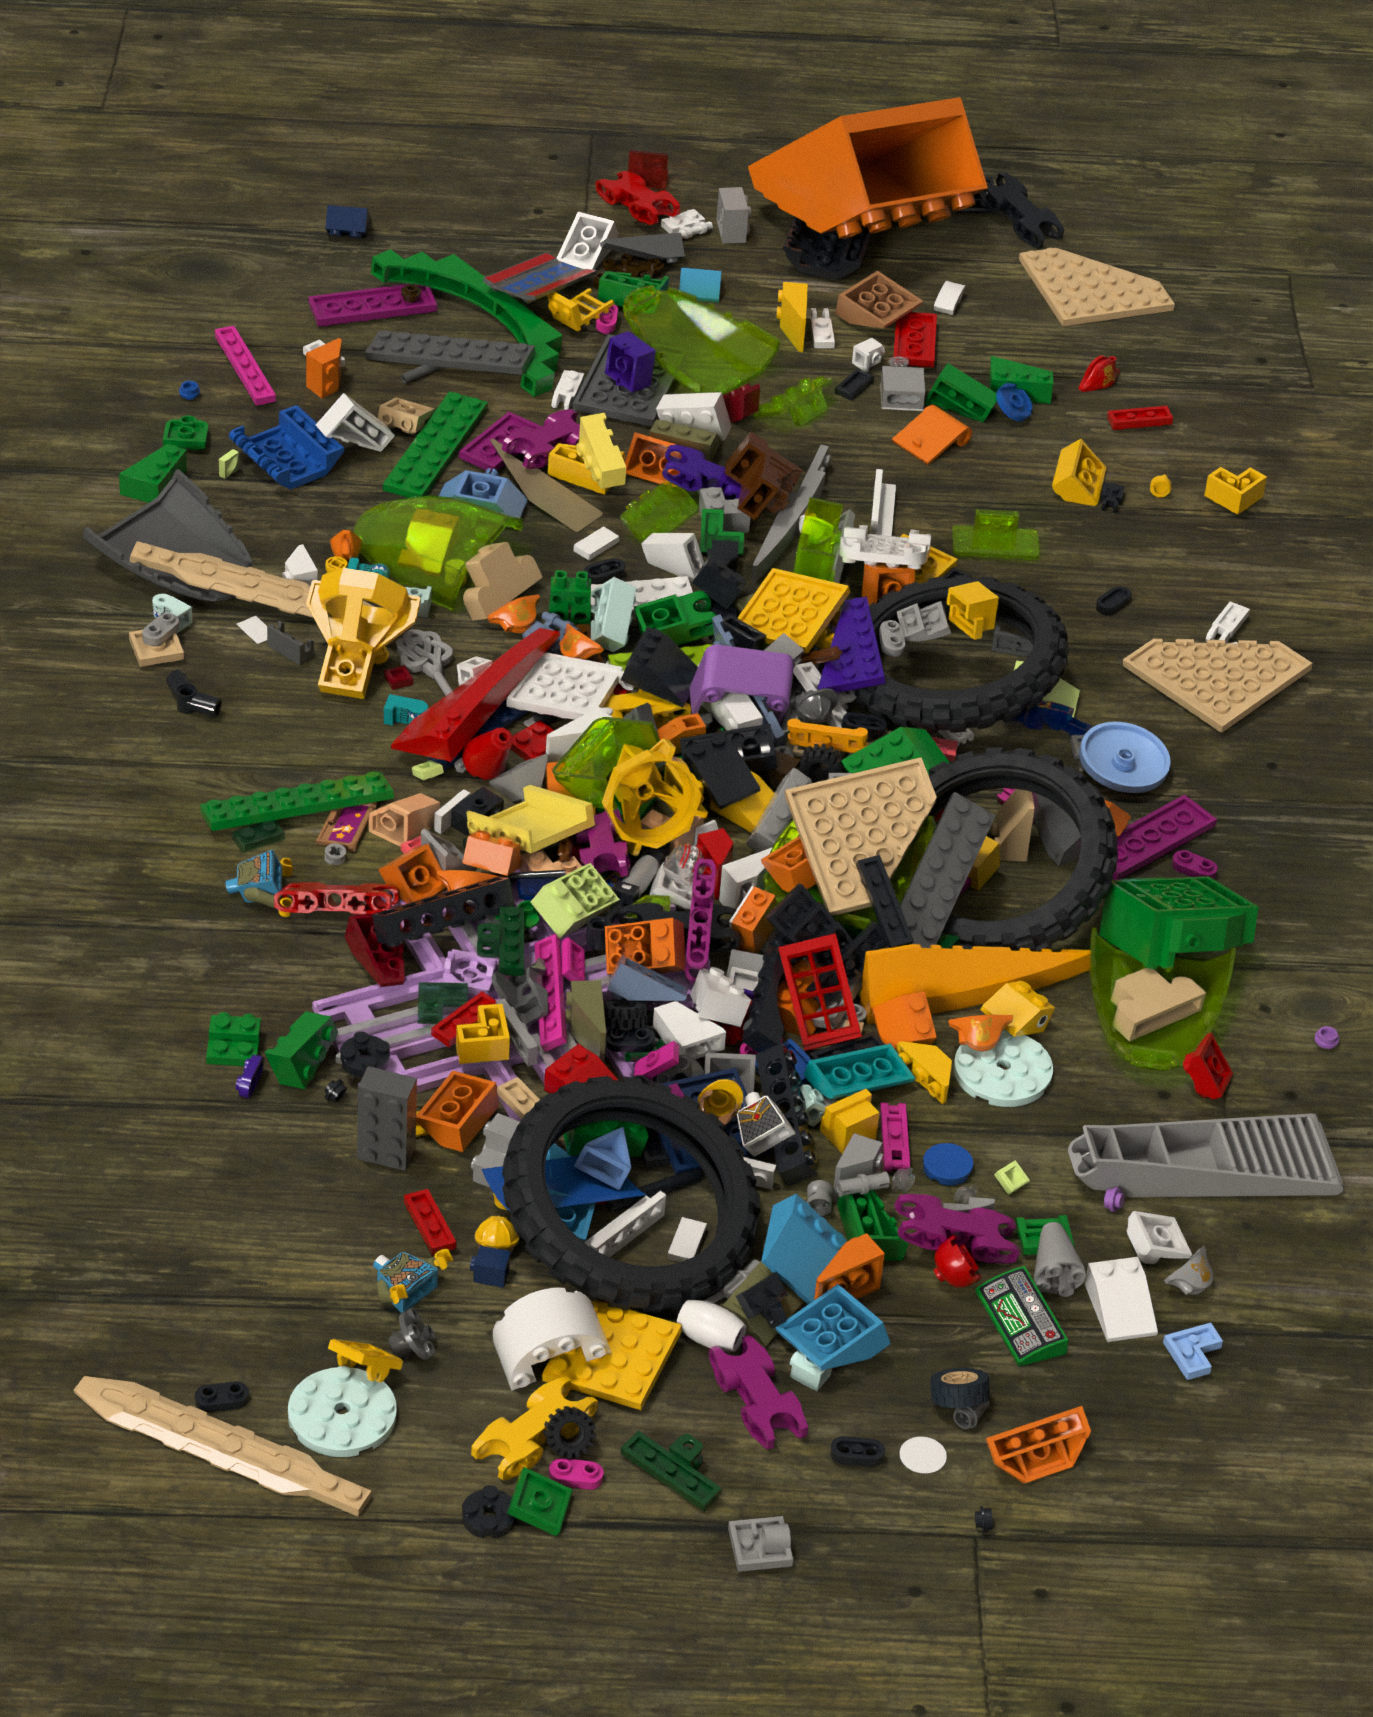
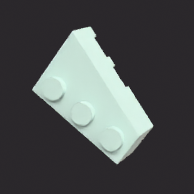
M613 577L591 591V597L595 598V605L591 606V612L595 613V621H591V640L611 652L624 647L628 642L629 636L627 633L632 622L631 612L636 602L635 586Z

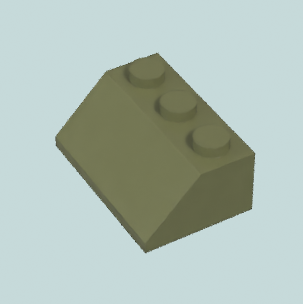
M656 420L650 430V437L696 449L702 452L709 462L712 461L721 443V438L717 433L691 428L686 425L669 423L664 420Z
M760 1261L722 1307L736 1315L746 1325L745 1336H752L766 1349L779 1334L776 1331V1327L771 1328L766 1318L761 1314L748 1319L736 1298V1295L773 1273ZM781 1280L788 1293V1296L780 1300L781 1308H783L786 1318L789 1319L797 1313L805 1301Z

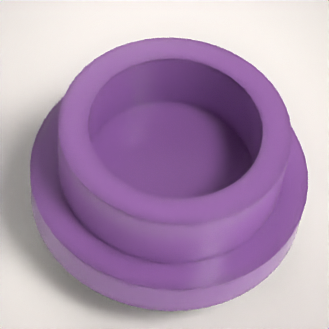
M1324 1026L1316 1032L1314 1040L1320 1047L1331 1049L1338 1045L1339 1036L1334 1028Z
M1120 1187L1108 1188L1104 1198L1105 1208L1116 1213L1119 1208L1123 1207L1125 1202V1195Z

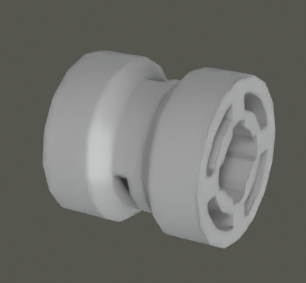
M823 1180L811 1182L807 1187V1203L820 1216L829 1214L832 1210L831 1198L833 1189L831 1184Z

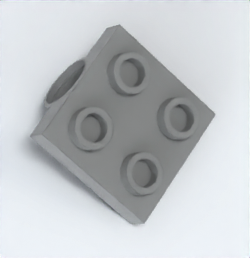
M783 1516L729 1521L728 1531L738 1572L793 1566L790 1530L788 1524L784 1523Z

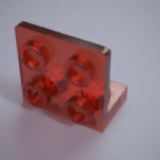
M630 150L628 172L642 177L647 187L666 189L669 170H667L668 154Z

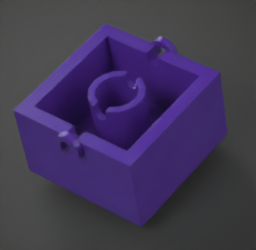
M629 331L610 337L605 374L614 379L617 386H624L632 393L651 386L656 350Z

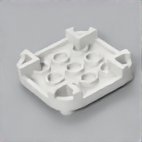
M859 525V528L847 526L844 528V537H840L839 555L843 557L842 561L846 563H855L856 560L864 561V564L877 565V562L886 563V566L899 567V564L908 565V568L921 569V564L927 562L930 553L931 535L919 534V530L911 529L909 538L867 534L868 525Z

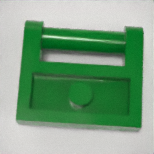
M1058 1215L1057 1218L1044 1219L1015 1218V1231L1018 1233L1023 1255H1037L1042 1228L1051 1222L1060 1223L1066 1230L1073 1246H1075L1067 1215Z

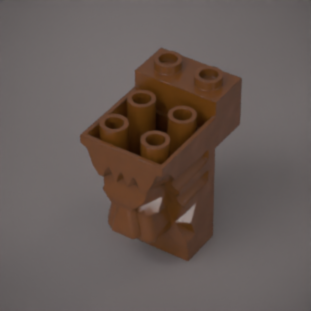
M750 431L727 460L724 474L742 485L737 509L755 520L764 508L772 513H777L779 510L783 511L790 503L789 495L803 470L769 448L767 441Z

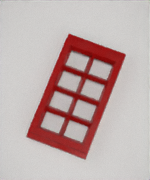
M836 934L778 947L804 1051L862 1038ZM831 949L834 964L816 968L813 953ZM808 955L812 970L794 974L790 959ZM836 970L840 985L822 989L818 974ZM813 975L817 990L799 994L795 979ZM841 990L845 1005L827 1009L823 994ZM818 996L822 1011L804 1015L800 1000ZM846 1011L850 1026L832 1030L828 1015ZM824 1016L827 1031L809 1036L806 1020Z

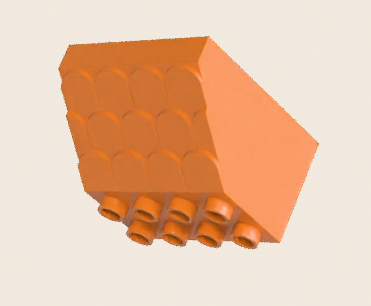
M961 97L840 116L748 166L754 189L763 193L765 198L778 204V208L806 222L808 227L819 233L837 231L839 239L849 238L862 233L861 226L868 227L870 234L887 230L892 227V220L893 222H898L899 228H906L922 222L920 215L927 216L929 223L951 217L949 207L952 206L953 211L969 208L976 204L973 195L988 188Z

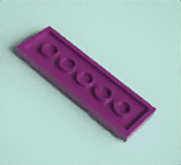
M409 284L308 296V304L317 326L347 324L356 321L387 319L395 316L426 314L437 311V303L430 288L416 285L421 289V296L416 302H406L401 295V289Z
M1184 794L1133 822L1117 837L1118 860L1117 868L1112 878L1114 880L1122 879L1216 826L1217 819Z

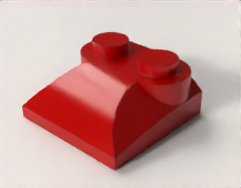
M1212 1032L1203 1038L1194 1052L1185 1055L1183 1067L1185 1072L1190 1074L1197 1094L1203 1098L1209 1097L1211 1099L1222 1097L1233 1072Z

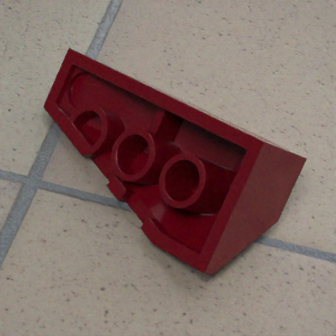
M372 914L349 916L344 937L355 958L380 987L404 985L403 944L388 947L387 944L378 943Z

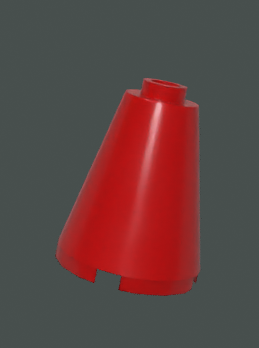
M496 728L469 740L462 754V761L466 770L472 776H478L486 781L501 775L506 768L513 743L511 733L505 728Z

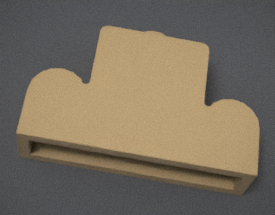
M502 542L480 548L478 550L479 553L466 562V568L475 587L469 588L464 592L463 601L472 621L487 619L488 615L509 603L542 578L541 572L532 556L523 555L515 557L509 543Z
M1144 968L1116 980L1111 1001L1117 1006L1113 1025L1128 1041H1132L1200 1012L1206 992L1187 977H1175L1170 984L1154 969Z

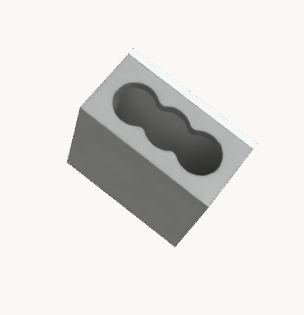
M882 366L880 383L882 409L923 411L925 399L924 368Z

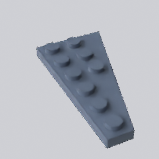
M721 615L712 617L715 636L713 645L735 647L730 632H724V620ZM748 695L763 717L762 725L771 723L776 750L779 752L785 750V734L773 712H768L765 697Z

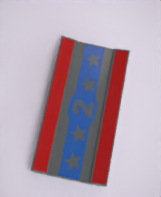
M546 252L484 277L483 282L495 292L502 291L522 298L526 303H530L553 292L561 294L564 288L596 275L598 270L581 269L559 261L556 257Z

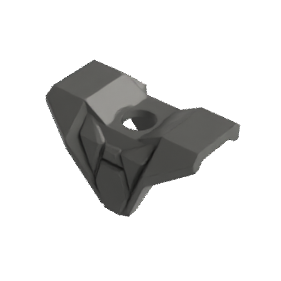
M540 957L537 958L534 964L524 969L523 976H506L499 972H495L491 976V983L494 985L500 1000L505 998L510 1007H514L517 1017L521 1023L524 1022L526 1026L531 1025L548 1014V990L542 987V976L545 974L546 967L544 959ZM530 986L531 992L524 996L525 989Z

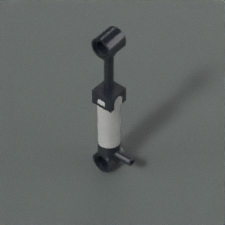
M670 842L657 849L646 846V850L640 851L638 856L631 855L628 851L629 857L638 861L629 871L628 876L623 881L618 880L612 887L613 892L620 900L610 907L605 917L594 916L588 919L586 945L589 948L595 950L606 949L605 926H611L619 914L620 908L639 904L640 896L652 882L662 863L669 864Z

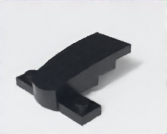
M800 883L765 917L790 944L836 934L849 985L855 983L863 976L866 951L879 950L887 944L880 926L874 921H871L852 940L840 922L835 921L822 903L817 902ZM831 949L813 953L816 968L834 964ZM804 955V957L809 961L808 955ZM836 970L824 972L818 976L822 989L840 985ZM815 981L805 989L807 992L817 990ZM841 990L823 994L825 1004L827 1005ZM812 997L821 1007L819 997Z

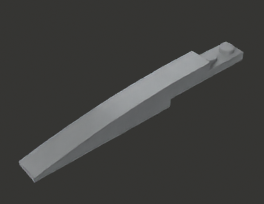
M820 445L798 492L792 491L789 495L790 503L783 511L779 510L753 563L751 582L756 583L767 572L800 531V516L807 509L811 511L814 509L824 490L825 467L828 468L831 461V455H828L829 446Z

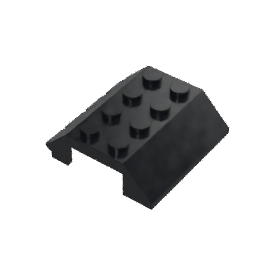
M794 216L782 249L798 272L826 279L839 280L860 268L871 234L868 227L861 226L862 233L849 238L839 239L837 231L819 233L808 227L806 222Z

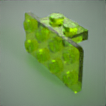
M824 376L813 380L809 377L804 378L798 382L797 386L785 389L784 394L772 397L771 402L759 405V411L754 413L753 417L777 416L789 410L794 425L801 426L828 409L821 390L833 383L832 378H824Z
M665 480L651 492L646 490L638 497L640 499L638 502L633 500L625 507L627 510L620 515V519L640 543H643L652 533H669L696 512L699 507L685 489Z
M976 509L974 526L954 525L952 527L953 553L960 556L1038 559V531L1034 529H1017L1019 511Z

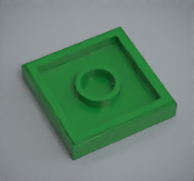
M523 1467L520 1471L507 1514L557 1536L561 1530L573 1489Z

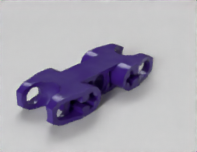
M669 445L665 452V458L669 463H666L662 471V475L666 480L692 492L698 491L700 488L721 487L725 500L739 499L742 485L724 474L725 467L707 461L705 455L696 449L681 445ZM677 451L681 453L682 457L679 459L671 456L670 453ZM675 469L680 473L678 475H670L668 470Z

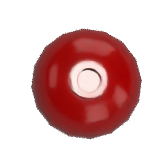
M952 1235L937 1248L934 1257L937 1267L933 1271L940 1282L946 1280L953 1287H968L982 1279V1274L975 1273L979 1268L964 1244L958 1246L955 1241L959 1238L956 1235Z

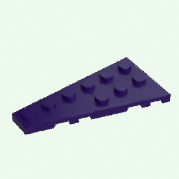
M867 597L846 600L831 643V647L838 646L843 654L840 655V659L825 663L817 690L826 688L838 693L885 684Z

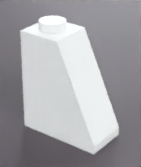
M652 533L641 543L649 564L679 577L688 576L691 582L704 564L694 533Z
M677 1001L654 1008L653 1027L666 1045L672 1041L679 1045V1055H687L693 1059L704 1057L705 1053H716L724 1050L726 1031L722 1027L708 1019L698 1017V1013Z

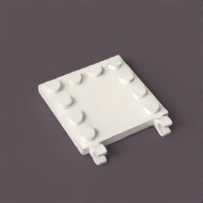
M545 652L511 691L506 701L507 707L573 720L597 707H600L611 716L613 709L603 708L616 685L619 683L626 690H633L635 686L621 681L624 673L623 667Z

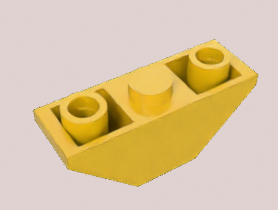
M904 1041L897 1043L896 1052L914 1075L915 1081L919 1082L942 1104L946 1103L952 1060L937 1046Z

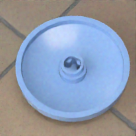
M1106 722L1096 725L1086 732L1079 748V758L1085 771L1100 784L1120 792L1142 793L1153 790L1163 783L1170 768V755L1162 741L1148 730L1130 723Z

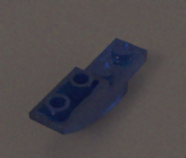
M1046 700L1040 701L1028 711L1022 710L1018 717L1011 719V721L1018 720L1024 723L1027 728L1032 730H1041L1043 724L1047 723L1050 728L1068 732L1071 737L1078 740L1083 739L1086 732L1092 727V725L1072 717L1074 708Z

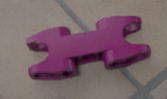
M573 409L557 411L547 417L543 427L534 431L528 426L520 427L504 440L502 450L508 454H524V463L522 465L527 469L544 467L548 465L549 453L558 443L576 446L579 443L580 424L576 423L579 413Z
M613 803V812L622 822L620 811L615 803ZM606 811L594 815L595 825L576 833L578 844L590 842L591 846L579 849L582 867L591 863L599 874L605 871H616L621 877L628 876L630 860L626 841L614 843L613 838L619 837V835L616 833Z
M699 859L694 866L685 977L689 984H694L696 980L695 977L690 975L689 969L703 970L708 967L716 866L711 859ZM701 866H708L711 868L712 874H699L698 869ZM696 920H704L706 922L697 923Z
M926 1194L899 1195L894 1204L895 1210L899 1214L911 1219L902 1221L898 1229V1236L902 1240L920 1248L937 1250L939 1245L947 1238L956 1235L959 1238L955 1241L957 1245L961 1246L964 1244L967 1249L971 1250L972 1257L978 1261L1007 1264L1015 1262L1020 1255L1019 1247L1015 1243L1004 1239L1012 1235L1014 1229H1016V1222L999 1212L980 1207L973 1208L968 1213L943 1208L940 1198ZM911 1202L914 1203L916 1206L905 1207L902 1205L904 1203ZM1001 1224L1009 1225L1005 1229L998 1228ZM908 1229L916 1230L915 1233H906L905 1231ZM999 1250L1011 1251L1012 1253L1009 1255H1002L999 1253Z
M752 1336L742 1337L741 1348L743 1354L741 1356L728 1355L717 1346L709 1348L708 1357L718 1385L725 1393L734 1389L737 1390L746 1404L745 1407L741 1408L742 1421L750 1435L767 1450L774 1448L775 1436L773 1429L775 1428L789 1429L799 1438L807 1436L808 1425L801 1408V1403L792 1391L783 1394L778 1392L770 1377L775 1375L773 1361L766 1349Z

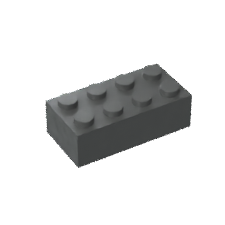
M367 1067L358 1086L357 1159L406 1171L416 1146L417 1078L374 1067Z

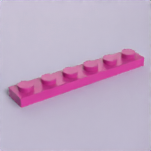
M235 326L214 329L215 338L255 405L276 402V394Z
M556 934L534 943L535 962L540 957L544 959L546 967L545 974L542 976V987L548 990V1014L539 1019L540 1046L545 1052L567 1043L561 942Z

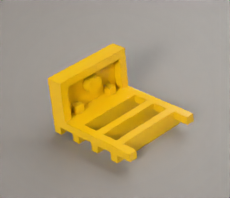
M590 288L571 300L556 292L547 295L548 307L552 312L553 318L576 331H580V326L583 324L589 325V320L592 318L596 320L600 318V313H608V308L614 305V301L610 300L607 303H603L589 296L592 293ZM580 300H582L583 302H585V303H587V304L593 306L594 308H596V310L593 309V308H591L590 306H588V305H586V304L580 302Z

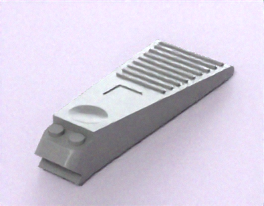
M1316 1114L1109 1126L1085 1125L1083 1126L1084 1134L1074 1139L1068 1148L1074 1172L1085 1185L1094 1190L1105 1191L1108 1188L1120 1187L1125 1197L1338 1195L1342 1193L1344 1185L1321 1122L1318 1121Z

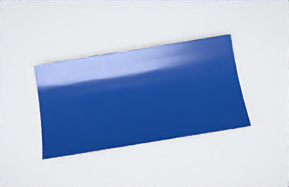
M579 1156L546 1160L545 1179L547 1188L571 1195L558 1196L550 1194V1199L555 1208L646 1195L628 1177H626L620 1190L574 1167ZM503 1166L482 1169L491 1190L501 1204L510 1211L505 1205L502 1189L504 1185Z

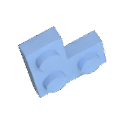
M1207 1323L1164 1335L1163 1343L1186 1380L1211 1373L1212 1366L1203 1353L1222 1348L1223 1340L1212 1323Z

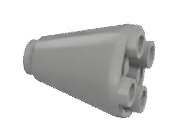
M1051 1222L1043 1226L1040 1234L1034 1270L1035 1284L1040 1292L1059 1294L1062 1297L1071 1296L1074 1294V1290L1084 1283L1086 1278L1085 1268L1066 1230L1060 1223Z

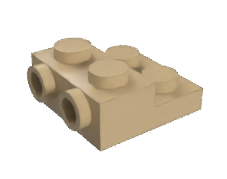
M396 397L380 405L378 419L388 428L398 427L405 433L415 434L422 430L425 420L429 419L434 413V408Z

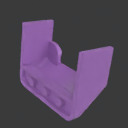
M725 645L709 646L703 654L689 688L692 714L698 713L703 701L714 703L721 700L725 692L767 697V707L773 710V714L780 725L790 703L794 669L792 657L783 653Z

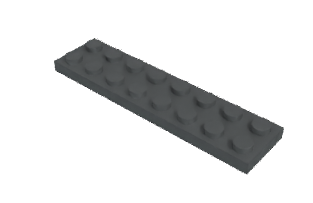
M383 330L378 331L367 348L365 356L366 360L522 375L535 354V346L526 345L525 343L514 344L505 341L494 342L484 339L473 340Z
M956 792L951 795L900 903L914 940L912 944H920L921 948H930L931 945L937 944L995 818L994 814Z

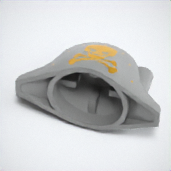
M1204 1245L1181 1268L1163 1281L1166 1284L1179 1287L1185 1295L1200 1294L1208 1288L1213 1281V1271L1207 1260Z

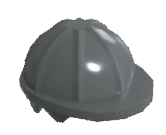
M824 688L816 691L809 690L803 697L796 696L795 711L798 718L810 724L825 723L831 716L832 710L838 704L837 693L832 689Z

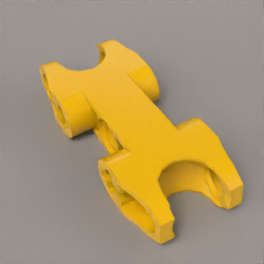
M641 689L635 693L614 695L612 692L603 708L613 709L611 717L617 720V726L626 714L645 703L651 705L656 727H662L676 717L691 715L690 704L685 703L682 708ZM685 709L684 713L680 715L673 713L674 711Z
M567 1376L559 1377L534 1391L527 1401V1408L530 1410L510 1423L504 1417H500L488 1425L472 1445L471 1455L476 1460L484 1459L490 1455L505 1457L498 1466V1477L503 1481L509 1480L519 1475L523 1467L530 1469L541 1459L543 1455L541 1445L547 1439L543 1433V1430H547L544 1424L545 1421H550L548 1417L550 1414L555 1415L556 1409L560 1408L563 1410V1406H569L570 1408L577 1407L592 1418L598 1409V1400L594 1397H586L579 1401L565 1399L571 1390L572 1380ZM569 1422L562 1427L560 1434L569 1439L579 1432V1427L576 1423Z

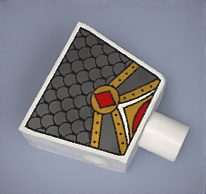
M752 1092L745 1097L747 1106L738 1111L737 1118L742 1144L754 1157L795 1134L794 1129L779 1107L768 1096L760 1098L759 1093Z

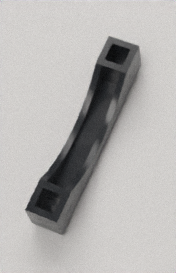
M712 540V548H707V558L712 554L717 559L722 560L731 570L737 572L738 541ZM710 597L711 608L708 612H714L716 615L720 614L722 619L729 615L737 618L736 608L730 605L726 609ZM714 634L708 636V639H713Z
M774 931L767 940L768 947L762 958L764 962L758 973L759 980L753 990L754 998L748 1008L749 1016L743 1026L742 1042L758 1053L780 1044L784 1031L777 1004L778 984L784 972L778 947L790 945V943L778 931ZM804 956L790 959L791 965L797 964Z

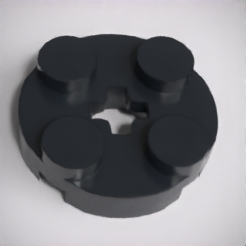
M356 1032L352 1038L346 1040L341 1046L340 1060L342 1061V1067L348 1073L358 1077L364 1076L368 1066L386 1070L390 1063V1045L381 1038L368 1035L366 1032ZM362 1054H368V1055H370V1056H367V1055H366V1056H364V1057H361Z
M487 1485L482 1490L473 1492L462 1504L464 1527L474 1536L484 1538V1535H493V1538H500L508 1534L516 1523V1517L507 1514L512 1497L492 1485ZM485 1511H493L495 1515L488 1514L485 1516L484 1513Z

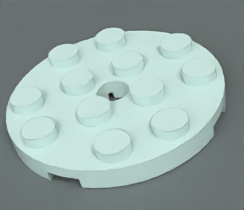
M1004 1029L998 1044L988 1051H976L967 1044L960 1045L955 1055L954 1074L959 1085L970 1096L974 1098L979 1096L989 1100L988 1104L1015 1107L1029 1104L1044 1095V1091L1051 1084L1053 1064L1048 1052L1040 1043L1025 1035L1014 1037ZM1000 1064H1001L1003 1067H1007L1008 1069H1007V1070H1003V1069H1002L1001 1067H999V1066H1000Z
M346 1366L324 1369L308 1376L294 1389L288 1403V1422L290 1428L298 1436V1440L312 1451L332 1457L357 1456L359 1451L370 1447L375 1449L392 1433L396 1423V1400L391 1389L384 1381L380 1383L376 1381V1378L374 1382L368 1380L367 1373L364 1370ZM344 1407L349 1411L345 1414L336 1413L337 1410Z

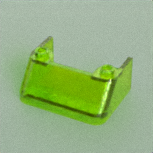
M809 497L798 541L793 573L830 582L834 581L836 570H832L836 554H833L835 542H840L842 530H838L844 504Z
M600 717L588 726L553 767L552 772L556 781L577 799L590 802L593 807L604 808L602 800L608 785L606 777L617 765L624 743L642 748L645 751L650 750L660 739L653 722ZM613 799V810H616L618 806L615 799Z

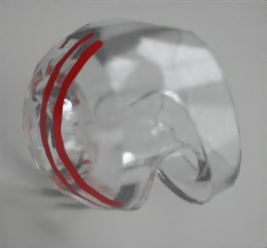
M687 843L678 845L671 851L669 856H666L663 871L673 882L682 886H688L693 883L696 862L699 859H704V855L694 845ZM701 866L698 869L699 874H703L705 866Z

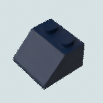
M328 205L325 229L327 233L335 237L349 234L351 238H362V236H367L371 216L367 208Z

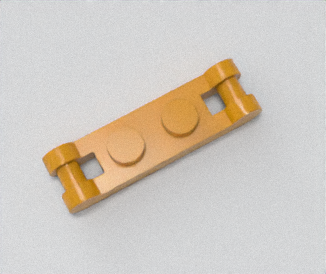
M790 719L787 722V729L790 731L788 742L792 745L811 746L814 748V744H818L819 747H822V744H826L827 749L829 746H832L834 751L838 750L848 753H855L868 746V742H866L868 730L865 728L854 730L803 723L799 719Z

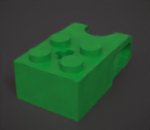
M696 591L680 597L674 594L634 606L637 626L641 636L648 626L668 635L677 646L713 635L712 617L717 616L714 612H708L711 608V599L703 591ZM703 600L702 603L696 604L698 601Z

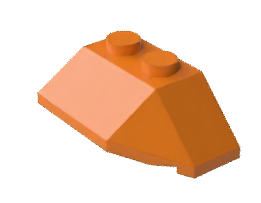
M1080 1406L988 1437L986 1441L994 1464L1024 1484L1073 1467L1086 1439L1091 1433V1429L1083 1407Z

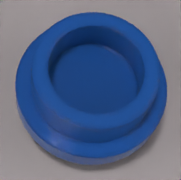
M185 381L179 388V394L185 399L192 400L200 395V388L194 381Z

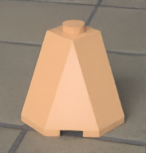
M419 793L385 805L369 813V832L401 847L402 843L421 836L423 829L429 830L434 825L435 812L440 809V802Z

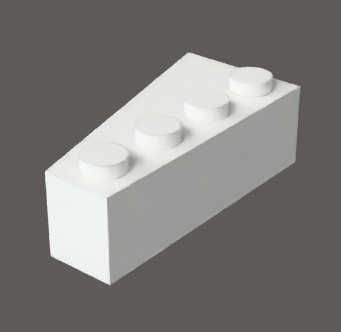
M725 692L721 700L714 703L703 701L701 704L724 726L726 731L762 725L763 717L747 694Z

